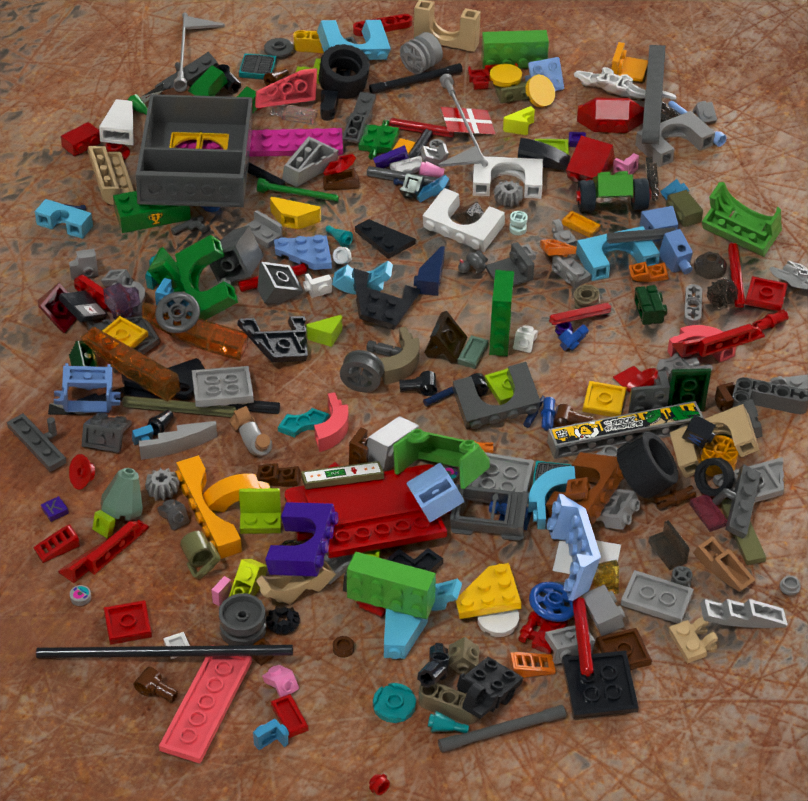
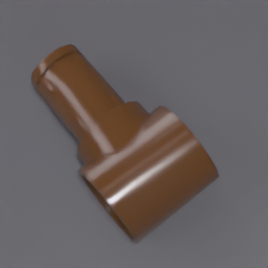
M560 404L556 408L553 424L555 427H562L592 421L593 417L577 414L570 405Z
M147 667L133 683L134 688L144 696H148L150 693L153 695L157 694L172 703L178 695L176 689L163 683L160 673L152 667Z

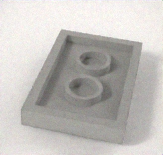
M634 570L621 599V605L678 624L683 620L694 589Z

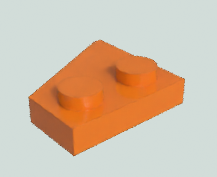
M556 239L540 241L541 249L549 256L568 257L569 254H576L577 247Z

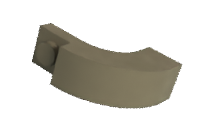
M406 326L399 328V343L403 350L394 356L380 358L384 365L382 376L384 385L399 382V380L409 377L419 364V338H413L412 333L408 332Z

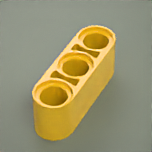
M298 30L294 32V50L298 52L324 53L317 31Z

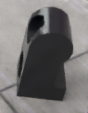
M322 90L320 116L321 119L330 121L334 119L336 114L338 91Z

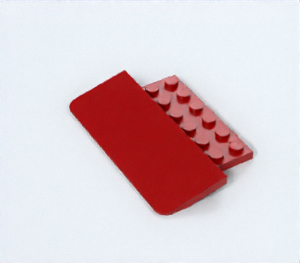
M431 464L408 467L399 474H395V470L383 472L384 479L312 489H305L303 485L289 488L284 493L286 502L334 504L335 512L338 513V524L334 526V535L329 541V550L326 553L329 559L352 555L355 552L362 553L447 537V530L441 517L429 522L406 484L408 481L432 468L434 465ZM295 532L298 541L311 539L314 534L309 532Z

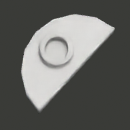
M417 156L390 163V169L414 174L420 170L422 157Z

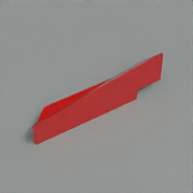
M746 324L716 335L672 343V346L681 358L699 353L703 358L764 338L765 335L759 327Z
M139 519L129 521L113 536L59 569L58 573L72 583H75L88 571L95 575L142 535L149 526Z

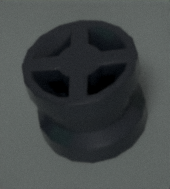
M481 373L470 375L478 396L485 395L489 387L485 382L484 375Z

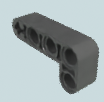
M741 377L736 381L732 397L734 399L733 407L743 400L753 399L756 406L784 412L804 414L808 410L807 390L747 377Z

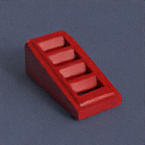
M69 524L33 548L42 563L80 547L78 535Z

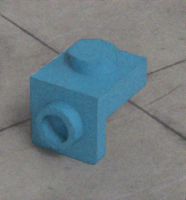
M676 179L660 192L667 200V196L683 190L689 192L690 190L684 182L680 184Z
M275 718L265 725H260L253 731L254 745L258 750L275 740H278L283 747L288 745L289 732L285 725H280Z

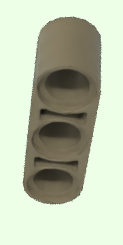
M439 683L431 685L429 688L420 684L418 701L422 708L434 713L438 711L455 721L467 725L477 721V717L462 708L466 697L465 693Z

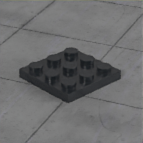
M626 651L592 654L594 672L589 677L582 675L580 672L579 655L562 657L573 719L638 712L639 707Z

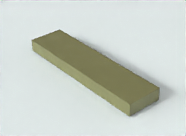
M725 499L720 503L726 520H728L731 499ZM751 522L749 523L747 535L743 539L733 534L746 565L766 562L767 557Z

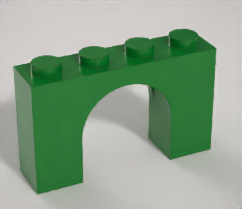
M211 65L187 91L195 96H215L228 81L223 71ZM246 86L237 97H252L253 114L258 109L255 107L256 91Z
M212 235L175 254L176 266L181 275L180 281L184 286L185 293L193 296L200 307L198 320L201 322L238 303L234 287L225 281L209 290L200 291L199 277L203 269L225 256L220 240Z
M495 270L489 355L508 356L514 271Z

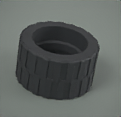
M338 44L333 47L331 46L321 57L318 75L321 88L323 90L338 91L339 99L356 97L366 87L370 67L369 59L363 51L352 45ZM345 67L351 69L356 74L353 76H341L332 71V69Z
M650 431L643 432L618 447L617 462L629 486L639 496L649 499L677 483L679 473L674 458L665 443Z

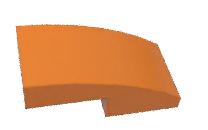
M646 262L629 265L631 278L634 281L656 282L669 279L665 262L647 266Z

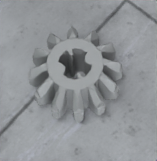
M505 180L504 183L499 182L494 189L495 201L498 202V205H504V207L510 206L512 208L513 205L518 206L523 199L522 186H519L518 182L513 183V180L510 182Z
M160 467L159 471L153 470L152 474L147 475L145 488L149 497H154L155 500L162 498L165 501V498L172 499L173 495L177 494L179 479L176 473L171 472L169 468L162 470Z

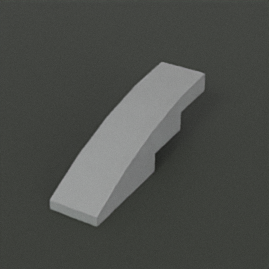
M216 421L177 425V431L158 433V439L139 441L141 460L182 452L216 438Z
M704 599L700 603L704 621L748 628H784L788 625L783 608L748 599L745 603L726 599L723 603Z

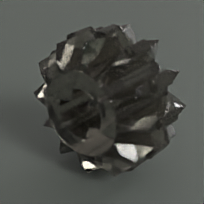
M726 278L723 280L718 279L717 282H711L712 285L707 287V298L713 307L717 306L720 309L722 306H725L727 308L728 304H733V301L738 299V289L732 280H727Z

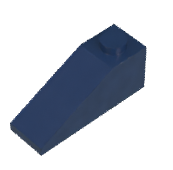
M441 246L419 268L418 276H414V286L421 290L420 294L438 296L445 258V246Z

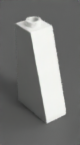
M115 100L99 126L100 142L124 145L134 144L132 101Z

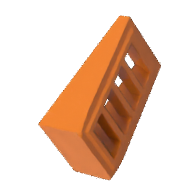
M510 653L509 662L511 670L523 678L556 674L551 654ZM543 662H547L548 667H544Z

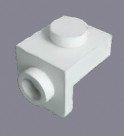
M309 273L305 274V281H303L304 290L309 292L312 298L331 293L332 278L330 275H325L312 279Z
M524 325L516 331L513 349L530 353L538 331L533 330L534 328Z

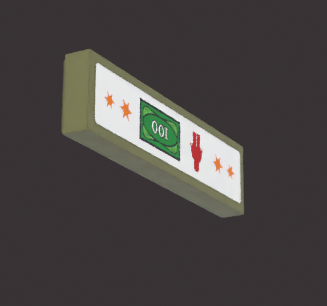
M376 461L301 471V478L305 489L384 479V473L380 462Z

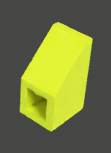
M241 559L229 597L235 594L255 596L260 589L256 580L261 575L266 576L267 565L253 559Z

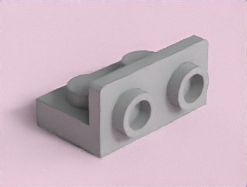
M258 210L254 212V220L246 225L250 226L256 241L266 248L274 245V239L283 237L282 225Z
M557 255L553 256L552 270L573 288H577L591 280L592 274L569 255L562 259Z
M575 625L545 633V640L554 652L552 660L554 664L562 663V657L579 655ZM589 632L591 653H593L595 639Z

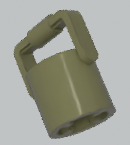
M201 531L190 532L182 538L180 546L188 560L187 566L193 577L202 579L220 561V555L213 543L208 542ZM195 567H202L199 572L195 569Z

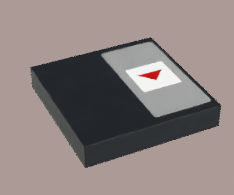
M87 291L61 293L58 298L79 322L103 320L108 316V313Z

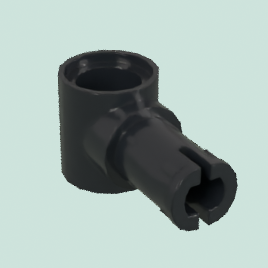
M424 371L416 379L399 380L400 392L417 390V392H421L424 396H432L437 392L436 374L432 371Z

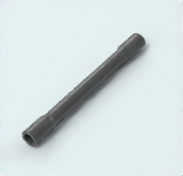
M558 705L538 713L461 735L439 739L438 746L441 753L460 748L466 744L543 722L565 718L566 711L563 705Z

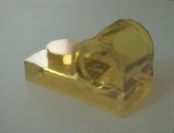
M617 560L598 564L593 578L595 588L605 584L608 591L612 590L614 594L619 593V564Z

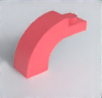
M335 392L328 393V409L331 417L324 423L314 425L315 441L319 452L339 444L348 431V405H342L341 399H337Z

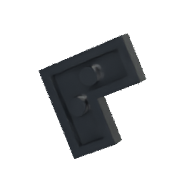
M429 548L415 559L400 549L386 559L434 572L443 564V558Z

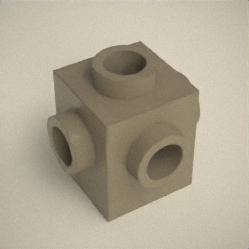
M463 637L449 645L450 668L459 674H467L478 665L479 646Z

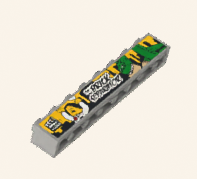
M696 401L548 429L547 443L554 459L578 455L580 452L599 451L607 445L619 447L646 431L654 433L659 438L671 437L670 432L687 426L694 414L701 418L704 417Z

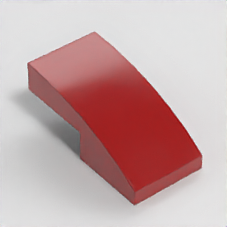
M354 154L340 156L337 161L329 162L323 172L324 176L345 171L355 162L356 157Z

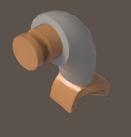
M247 406L235 410L229 422L234 431L239 430L248 451L252 455L260 457L269 454L272 449V441L268 435L260 432Z

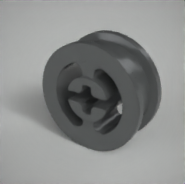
M355 350L345 356L340 369V378L352 390L371 392L380 385L381 377L384 373V365L373 353Z

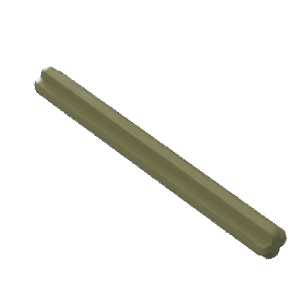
M124 396L122 401L123 407L170 410L171 412L232 417L236 410L235 406L229 405L203 408L196 407L195 402Z

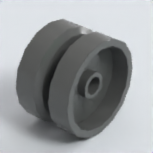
M235 594L222 602L219 607L220 634L223 641L228 645H253L266 635L265 607L259 598L250 594Z

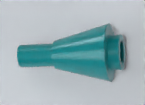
M330 225L326 227V232L330 233L341 247H347L351 244L353 240L352 232L335 229Z
M438 711L430 714L427 727H431V732L457 731L468 733L469 725L455 722V720Z

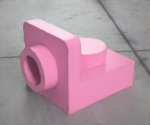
M633 153L624 161L618 158L614 159L613 173L628 171V174H633L638 169L639 155Z

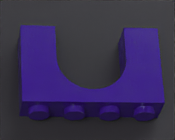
M286 502L281 515L285 531L309 532L314 534V536L300 545H270L265 559L269 575L317 577L320 568H323L324 555L328 553L329 541L334 535V526L338 524V513L335 512L334 504Z

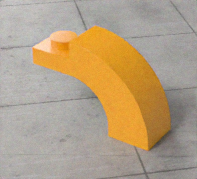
M238 474L226 477L213 484L204 492L203 498L210 510L225 513L229 506L240 501L239 489L270 488L269 483L258 481L256 474Z

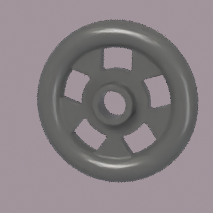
M173 292L164 296L159 301L155 311V317L159 326L170 333H182L190 330L197 323L200 315L198 302L193 296L185 292ZM183 300L189 303L187 307L181 304ZM170 301H174L175 304L169 308L167 304ZM187 312H191V313H192V316H191L190 319H187V318H186ZM168 313L170 319L164 320L163 314ZM181 321V325L173 326V322Z

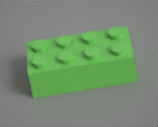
M547 30L482 32L481 60L483 69L485 65L511 64L515 66V63L518 64V68L526 69L529 68V62L548 59L549 40Z
M355 552L347 568V598L427 620L435 603L436 573Z

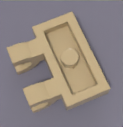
M703 617L698 618L693 624L686 620L669 626V633L687 664L707 657L708 650L717 648L715 642L718 641V637L715 632L706 635L703 640H700L697 636L708 631L706 628L708 621H704Z

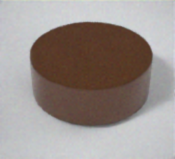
M347 636L337 637L333 641L334 654L341 658L352 655L354 652L353 640Z

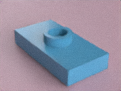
M443 175L424 186L416 199L421 203L431 196H437L444 189L449 178Z

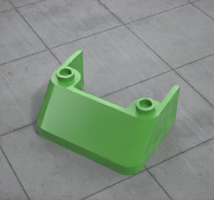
M414 429L393 445L395 474L401 473L417 459H424L460 467V487L465 489L490 468L489 457L479 444L473 440H462L424 432L421 429Z

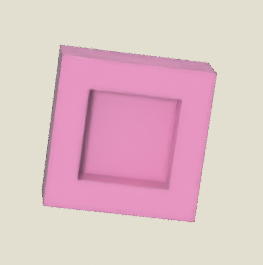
M224 576L212 589L214 604L220 606L229 597L232 588L231 579Z

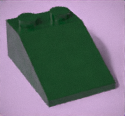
M711 368L672 369L668 376L670 385L668 406L696 401L700 411L704 412Z

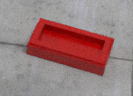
M291 694L270 701L280 724L285 725L289 732L288 739L309 731L308 725Z

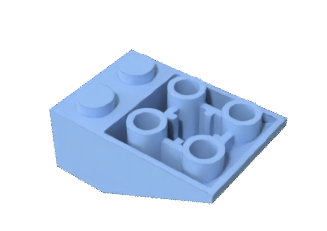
M441 463L406 483L429 522L434 521L465 502Z

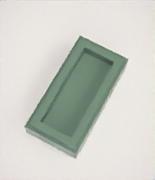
M471 335L458 358V364L475 369L488 346L489 340Z

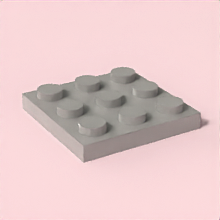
M249 366L192 370L196 407L206 408L217 405L227 406L229 404L244 405L254 403Z
M486 453L490 459V468L468 485L471 487L515 492L528 491L534 461ZM464 497V499L478 501L489 504L491 502L483 499Z

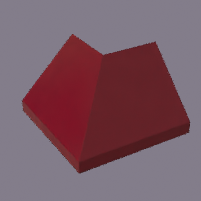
M57 283L38 300V307L62 333H65L76 320V317L58 299L61 293H68V291L60 283Z

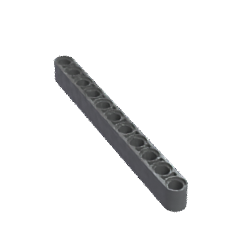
M649 45L642 144L659 145L666 45Z

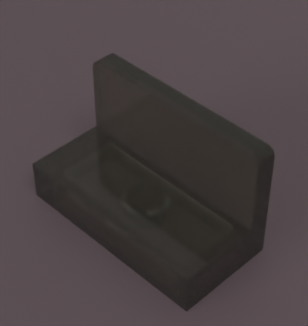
M665 521L663 532L650 536L648 542L667 568L672 570L675 567L687 564L690 548L670 521Z

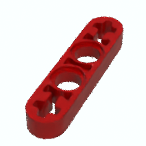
M409 14L371 19L381 20L385 32L406 29L412 26V16ZM365 21L353 24L354 35L363 36L362 29Z

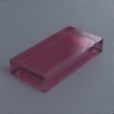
M702 495L690 500V506L709 532L726 527L727 519L713 503L710 496Z

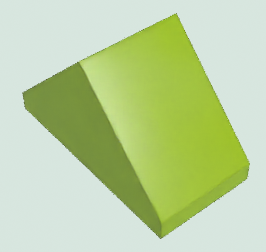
M341 315L306 324L308 340L330 347L334 345L342 332Z

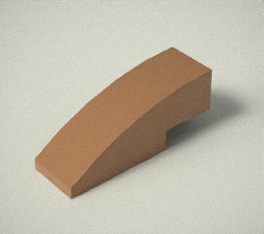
M713 536L700 544L693 552L700 562L714 575L739 592L755 581L754 577L729 548L725 551Z

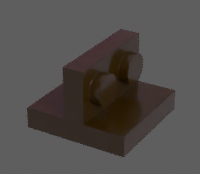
M448 311L440 314L424 353L428 358L435 355L439 356L443 353L450 363L457 362L468 337Z

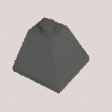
M261 262L259 264L258 292L264 303L281 304L303 293L304 290L290 265Z

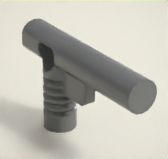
M199 215L171 228V232L175 235L188 228L190 230L198 228L202 233H205L207 227L201 223L204 221L202 215Z

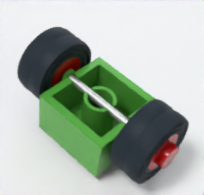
M619 171L615 175H611V172L597 173L598 176L593 177V180H580L578 182L575 198L578 201L580 212L594 211L596 198L630 197L633 210H646L649 207L651 189H649L648 180L646 178L633 179V174H628V171Z

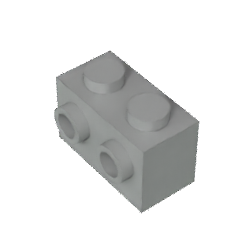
M605 584L582 595L585 599L586 608L601 636L625 627L622 619L625 617L623 609L620 605L616 606V597L612 590H607Z

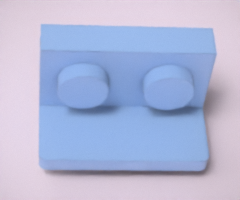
M559 57L528 63L530 75L525 76L526 82L531 77L539 74L550 79L555 91L564 89Z

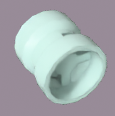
M514 211L510 214L511 223L509 231L512 234L519 236L526 233L528 216L525 212Z

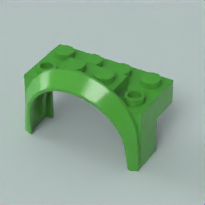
M719 182L709 196L711 208L702 220L703 229L764 257L782 231L781 209L777 207L774 216L760 214L736 200L729 193L724 182Z

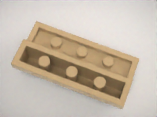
M88 146V155L101 196L106 203L114 205L113 195L134 191L121 152H107L105 146Z

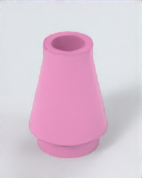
M427 161L426 163L421 162L419 175L440 178L444 175L445 168Z

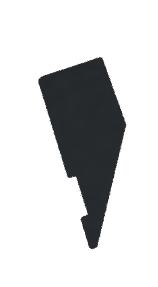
M195 358L155 373L189 381L193 384L192 370L205 368L201 361ZM125 385L112 391L120 392V398H115V400L123 401L124 396L155 399L169 397ZM95 393L76 401H106V393L101 395Z

